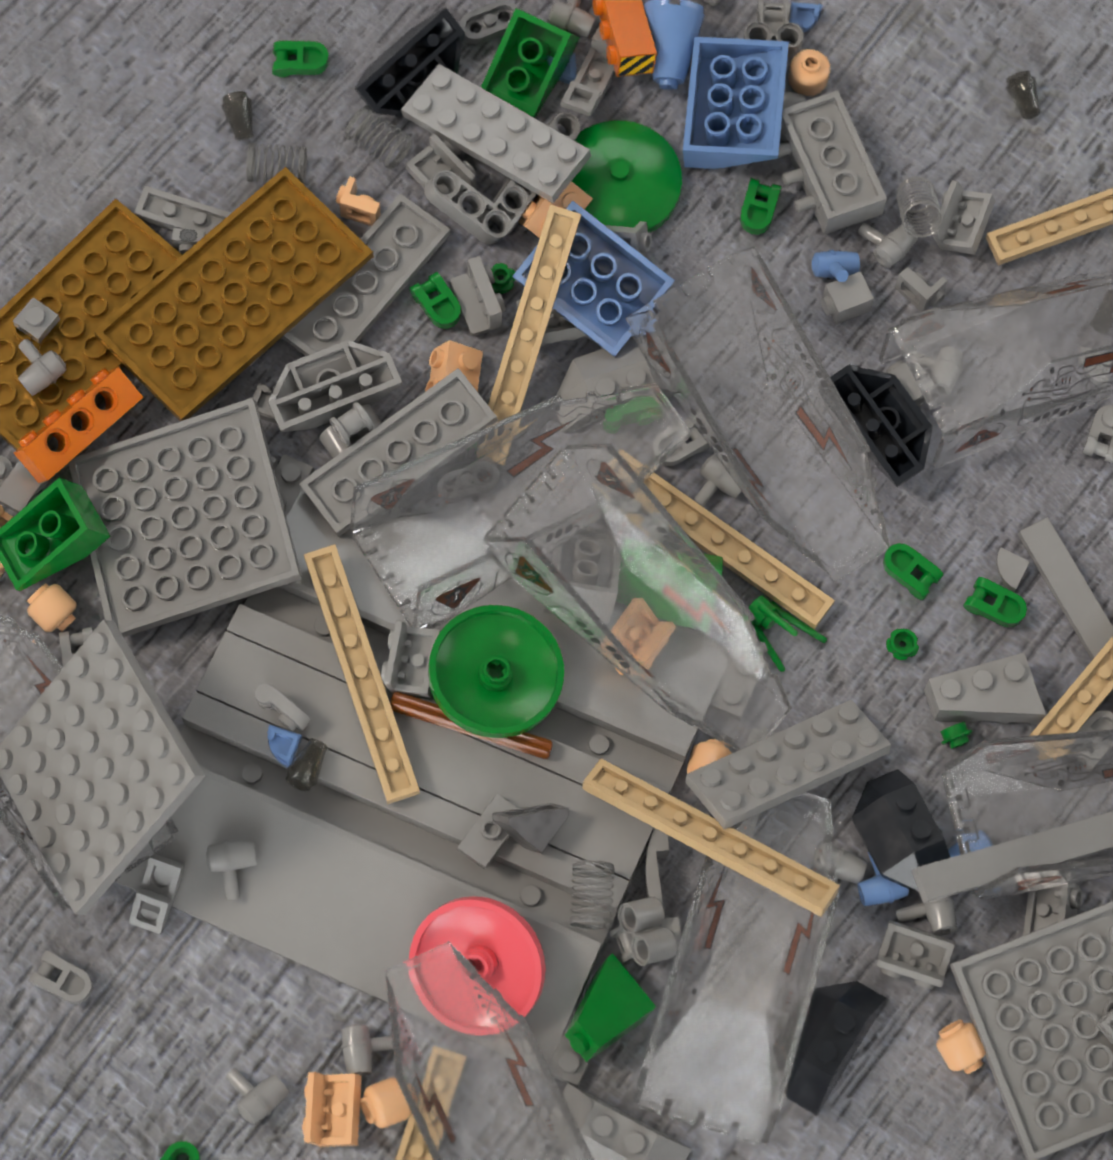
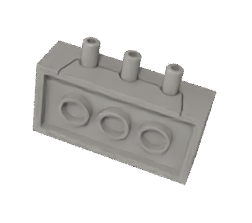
M837 90L784 108L780 136L783 143H780L779 157L788 154L795 170L783 173L782 179L786 186L800 181L807 195L805 198L794 201L796 211L800 213L813 209L824 235L883 215L887 197L839 91Z

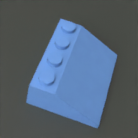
M694 36L683 142L684 167L720 169L779 158L789 41Z
M572 200L566 209L580 213L581 219L553 309L615 357L669 291L675 280ZM537 246L512 276L524 287Z

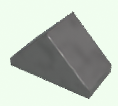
M549 803L492 813V820L523 848L542 853L568 817L569 807Z

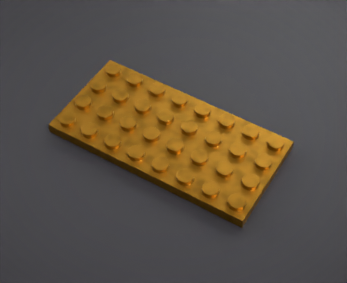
M284 167L94 330V335L179 421H183L195 414L374 257L373 251L299 179Z
M116 198L0 310V437L15 450L21 447L18 441L31 430L37 433L45 426L42 420L56 409L60 412L69 405L66 400L80 388L84 391L93 384L90 379L103 368L109 371L117 367L120 369L124 367L95 337L94 330L182 256L180 252ZM33 297L58 314L60 321L40 344L13 324V320ZM25 339H29L41 355L50 350L56 352L65 362L67 368L56 380V383L53 382L34 396L18 380V377L32 364L19 348V344ZM52 435L48 436L47 442L53 437Z

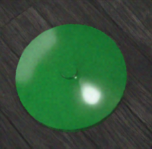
M624 120L600 122L579 132L574 141L590 149L591 153L590 159L572 180L575 185L593 198L584 210L603 225L634 228L640 221L647 222L648 233H652L661 227L677 207L682 188L680 162L671 145L651 128Z
M485 605L469 609L457 615L440 631L429 657L428 680L437 705L453 723L476 735L490 738H505L531 730L550 714L562 690L564 662L561 650L554 636L538 619L510 606Z

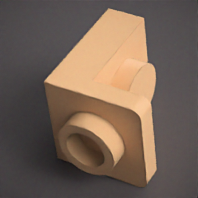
M350 176L346 186L341 185L337 194L336 203L340 204V215L343 218L372 226L381 216L380 203L367 195L356 196V178Z

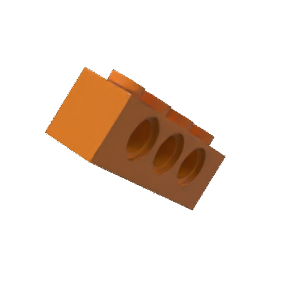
M119 367L109 371L106 368L100 370L90 379L93 384L84 391L80 388L66 400L69 405L61 412L58 409L51 412L42 420L45 424L43 428L37 433L31 430L18 441L21 447L14 454L38 483L50 480L144 398ZM97 394H101L105 398L106 406L104 410L96 406L95 397ZM73 414L78 415L82 420L80 431L74 429L71 424ZM49 435L54 436L58 441L56 452L50 450L47 445Z

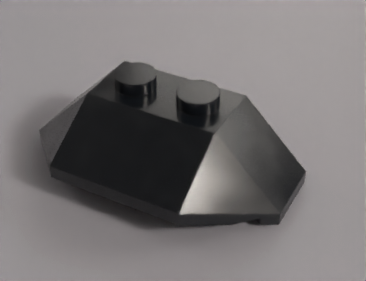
M447 8L439 10L411 28L364 71L355 87L356 92L373 113L403 117L401 109L438 64L458 74L462 41H464L465 35L464 30Z
M849 364L829 377L831 385H828L826 381L822 382L842 419L850 430L857 435L860 444L865 448V451L878 469L896 487H899L924 470L933 426L896 375L859 368ZM830 388H835L837 394L834 395L831 392Z
M897 769L867 782L853 813L852 821L881 876L920 894L911 871L920 866L951 858L945 839L916 785Z
M858 981L810 989L803 1015L801 1016L807 993L800 1004L798 1013L790 1020L786 1033L784 1030L778 1039L779 1046H776V1044L774 1046L775 1054L777 1052L779 1054L776 1058L783 1085H785L787 1073L789 1072L787 1085L784 1088L787 1099L815 1116L819 1114L887 1001L886 997ZM785 1044L786 1049L784 1050V1053L786 1056H792V1058H787L784 1056L782 1047L785 1046Z

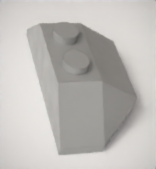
M635 339L627 341L615 357L605 349H601L573 358L553 401V406L555 403L560 406L559 410H555L561 415L568 413L564 417L557 414L559 422L566 423L572 420L563 426L562 429L565 430L575 421L580 420L581 417L585 423L589 420L590 415L579 414L576 418L578 413L590 414L591 408L578 405L591 407L592 402L603 403H593L592 408L596 409H592L591 415H598V419L591 416L590 421L583 425L586 426L604 420V413L600 410H606L610 404L615 405L644 398H656L660 402L678 396V394H671V392L681 390L684 394L686 390L684 385H682L683 382L675 362L662 355L672 373L670 378H666L670 374L668 372L664 373L665 369L655 360H652L650 356H646L648 354V347ZM617 395L621 396L620 402H617L615 399ZM576 423L568 430L564 431V433L580 427Z
M346 340L287 363L268 400V404L280 432L309 430L329 423V419L332 417H340L352 409L355 402H359L361 406L375 404L402 385V380L390 353Z
M567 1083L559 1101L573 1130L572 1144L576 1153L575 1156L570 1143L572 1131L559 1102L553 1112L563 1120L568 1135L567 1139L562 1121L552 1113V1117L556 1118L560 1124L572 1160H686L692 1149L580 1088ZM557 1128V1134L561 1136L558 1139L564 1146L561 1148L565 1149L562 1151H566V1154H563L564 1160H571L561 1131Z

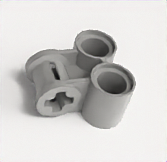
M758 0L757 19L745 28L743 39L791 40L794 44L789 45L787 61L791 62L792 58L801 51L804 34L799 25L789 22L790 0H784L783 3L764 2V0Z
M355 402L353 408L340 417L329 419L331 426L321 433L319 440L332 458H334L383 422L369 404L361 406L359 402Z
M651 896L621 904L618 910V919L621 926L611 930L610 934L612 938H616L623 957L620 960L622 965L637 962L639 965L644 966L673 958L676 955L677 943L675 937L669 929H662L661 924L664 920V910L656 897Z

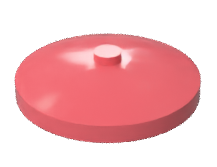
M477 896L461 897L441 905L420 924L413 937L409 952L410 976L413 987L422 1004L441 1023L466 1034L491 1035L502 1032L499 1022L493 1024L491 1017L495 1015L498 1016L503 1031L506 1030L504 1025L507 1029L511 1028L533 1009L543 990L546 972L545 958L536 933L518 912L506 904L490 898ZM473 973L478 975L477 979L472 978ZM479 994H483L486 998L479 997ZM493 999L494 1002L492 1003V1006H491L492 1008L490 1009V1015H489V1008H490V1007H488V1006L491 1005V1002H492V1001H490V1000Z

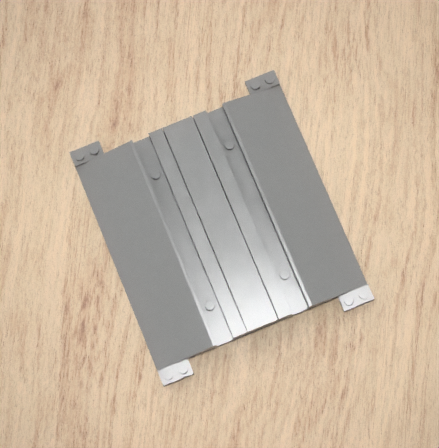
M283 454L275 470V475L303 579L248 596L244 605L239 603L226 629L227 631H225L182 717L184 726L180 735L205 777L152 838L155 854L185 864L172 907L509 1058L519 1059L511 1040L506 1039L503 1032L491 1035H472L459 1032L441 1023L420 1001L413 987L409 971V952L413 937L424 919L438 907L451 900L469 896L485 897L504 903L518 912L533 928L542 946L546 968L543 990L537 1003L522 1019L524 1026H519L518 1023L514 1025V1027L526 1028L527 1030L511 1027L508 1031L521 1035L511 1034L530 1067L538 1070V1065L541 1072L578 1087L589 1061L586 1062L580 1054L573 1050L565 1034L577 1011L575 1007L611 927L599 930L575 928L570 925V917L573 915H595L609 918L611 914H577L570 911L572 908L580 907L572 905L571 901L586 900L571 897V894L579 892L572 890L571 887L582 885L571 881L574 878H580L572 875V864L583 860H598L614 865V873L611 874L614 877V880L611 881L614 887L610 889L614 892L610 896L613 899V902L610 904L613 906V910L609 911L613 914V917L610 919L614 922L654 828L583 790V781L598 761L603 759L670 795L700 727L698 726H701V723L698 722H703L708 709L740 721L766 659L758 656L759 671L756 672L757 655L751 653L752 665L749 666L750 652H744L745 659L742 660L743 652L735 651H743L736 646L732 649L725 644L685 627L674 625L675 630L669 637L668 643L658 653L652 662L651 668L645 672L653 679L646 681L661 694H665L664 696L668 699L660 700L665 698L638 678L640 677L639 675H620L612 663L605 658L607 656L602 649L592 643L590 638L583 632V629L580 626L577 628L569 617L564 618L543 613L545 593L539 590L543 588L524 578H520L517 574H511L513 572L509 567L512 566L513 568L514 560L512 558L514 557L508 554L506 561L503 559L509 552L493 546V549L488 543L415 512H407L405 508L394 503L390 504L388 512L386 510L387 507L383 509V505L373 511L378 513L369 514L338 537L299 485L301 481L316 470L311 465ZM336 544L380 676L383 663L385 661L388 662L390 653L388 636L390 631L395 629L396 620H403L410 627L442 630L457 615L469 609L485 605L510 606L538 619L554 636L561 650L564 662V682L557 703L540 724L527 731V733L549 739L553 742L548 759L536 757L393 711L420 794L387 804L303 554ZM535 563L530 564L537 573L547 574L542 575L543 580L547 583L546 578L548 577L549 569ZM499 570L497 574V578L499 577V580L497 579V581L500 582L495 585V589L493 590L492 587L495 584L496 573ZM480 577L482 584H484L480 589L481 584L478 581L475 591L474 586L473 590L462 600L460 606L455 608V614L452 612L454 609L450 610V607L438 601L435 602V599L443 592L446 593L457 588L458 584L456 583L459 582V579V584L463 585L474 580L470 578ZM615 602L609 625L577 620L585 625H589L586 628L584 627V629L591 630L594 634L592 638H597L602 643L601 639L606 638L627 607ZM432 605H433V607H435V608H433V612H434L435 614H439V615H434V614L432 613V611H431ZM383 682L390 702L393 694L389 691V689L385 686ZM261 683L272 685L311 719V722L303 731L298 728L293 731L301 734L302 740L291 769L279 763L270 750L268 743L269 724L285 730L289 729L278 720L281 714L273 708L264 709L258 704L254 693L256 687ZM432 693L431 698L412 696L437 704ZM680 703L684 710L680 711L677 705ZM663 704H669V705H665V707H667V708L669 709V711H666V710L663 708V706H661V705H663ZM497 793L518 808L549 803L569 807L568 817L542 853L523 848L510 836L488 867L483 869L457 851L459 844ZM224 841H254L257 865L236 870L240 898L226 900L223 871L211 872L207 865V848L209 845L223 843ZM151 855L132 861L114 882L138 892L142 886ZM595 865L577 866L578 868L593 870L608 869V867ZM575 872V873H574V874H576V875H583V876H599V875H592V874H582V873H578V872ZM609 875L604 877H592L607 881L612 880V877ZM577 879V880H573V881H575V882H580V883H601V882H605V881L592 880V879ZM610 883L595 885L605 888L612 887ZM574 887L577 890H604L597 887ZM609 890L602 892H590L603 894L607 896L612 894V892ZM575 894V895H572V896L581 897V898H598V897H604V896L593 895V894ZM595 899V901L610 903L611 899ZM573 902L574 904L578 905H602V903L597 902ZM609 905L599 906V907H590V908L603 909V910H606V911H608V910L611 909V907H610ZM574 909V910H572V911L584 912V913L604 912V911L593 910V909ZM578 921V922H576V923H581V924H593V925H596V924H607V923L598 922V921H596V922H583V921ZM505 1030L504 1034L507 1038H509L508 1033Z

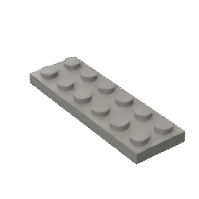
M440 64L437 65L401 109L403 117L436 134L439 138L447 140L453 146L552 203L557 200L591 157L590 149Z
M400 193L361 238L373 251L374 257L281 338L305 356L346 340L358 343L451 234L450 228Z
M458 368L305 478L299 485L339 537L356 525L354 524L355 521L360 522L371 514L362 507L365 505V502L368 504L366 509L370 512L382 506V504L376 501L373 502L374 500L371 498L368 499V495L375 489L378 490L389 485L391 476L394 482L409 475H413L414 481L418 480L429 472L435 464L444 461L449 454L455 453L477 437L479 432H484L498 421L497 416ZM412 479L408 482L409 485L413 483Z
M851 699L688 773L685 783L725 830L888 754L891 744Z

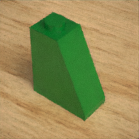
M611 954L595 972L565 1036L573 1050L588 1062L643 1023L656 1006L615 955Z

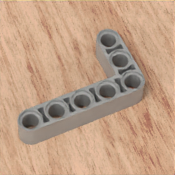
M568 112L558 114L547 124V126L558 131L557 124L564 126L567 131V137L575 140L580 131L579 120L575 115ZM449 170L438 172L425 186V196L431 204L479 241L489 245L497 243L510 232L536 195L533 191L508 178L491 202L466 181ZM437 182H442L447 186L448 194H443L438 190ZM505 196L515 201L516 209H512L506 204ZM462 201L472 205L473 214H469L463 209ZM488 221L496 223L499 228L498 234L491 232L488 227Z

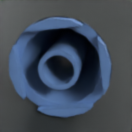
M651 0L645 2L643 6L657 51L654 71L652 73L653 81L658 83L661 89L674 90L678 88V85L685 82L693 54L694 36H699L704 19V7L688 0H680V5L670 4V0Z

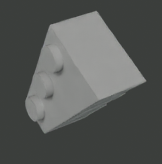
M1024 652L930 678L924 688L934 721L973 723L977 721L997 722V724L1016 722L1038 725L1046 715Z

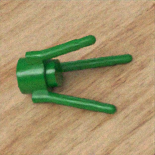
M764 595L755 599L747 608L748 611L745 612V615L751 620L750 623L756 630V636L780 672H784L785 667L761 630L762 627L768 630L777 623L792 636H797L798 631L789 624L791 623L822 643L827 642L826 637L781 609L774 601L770 602Z

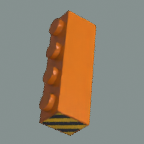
M593 0L594 14L599 16L601 20L600 36L602 40L607 41L608 45L606 49L607 61L609 65L614 66L616 77L653 73L657 51L642 0Z

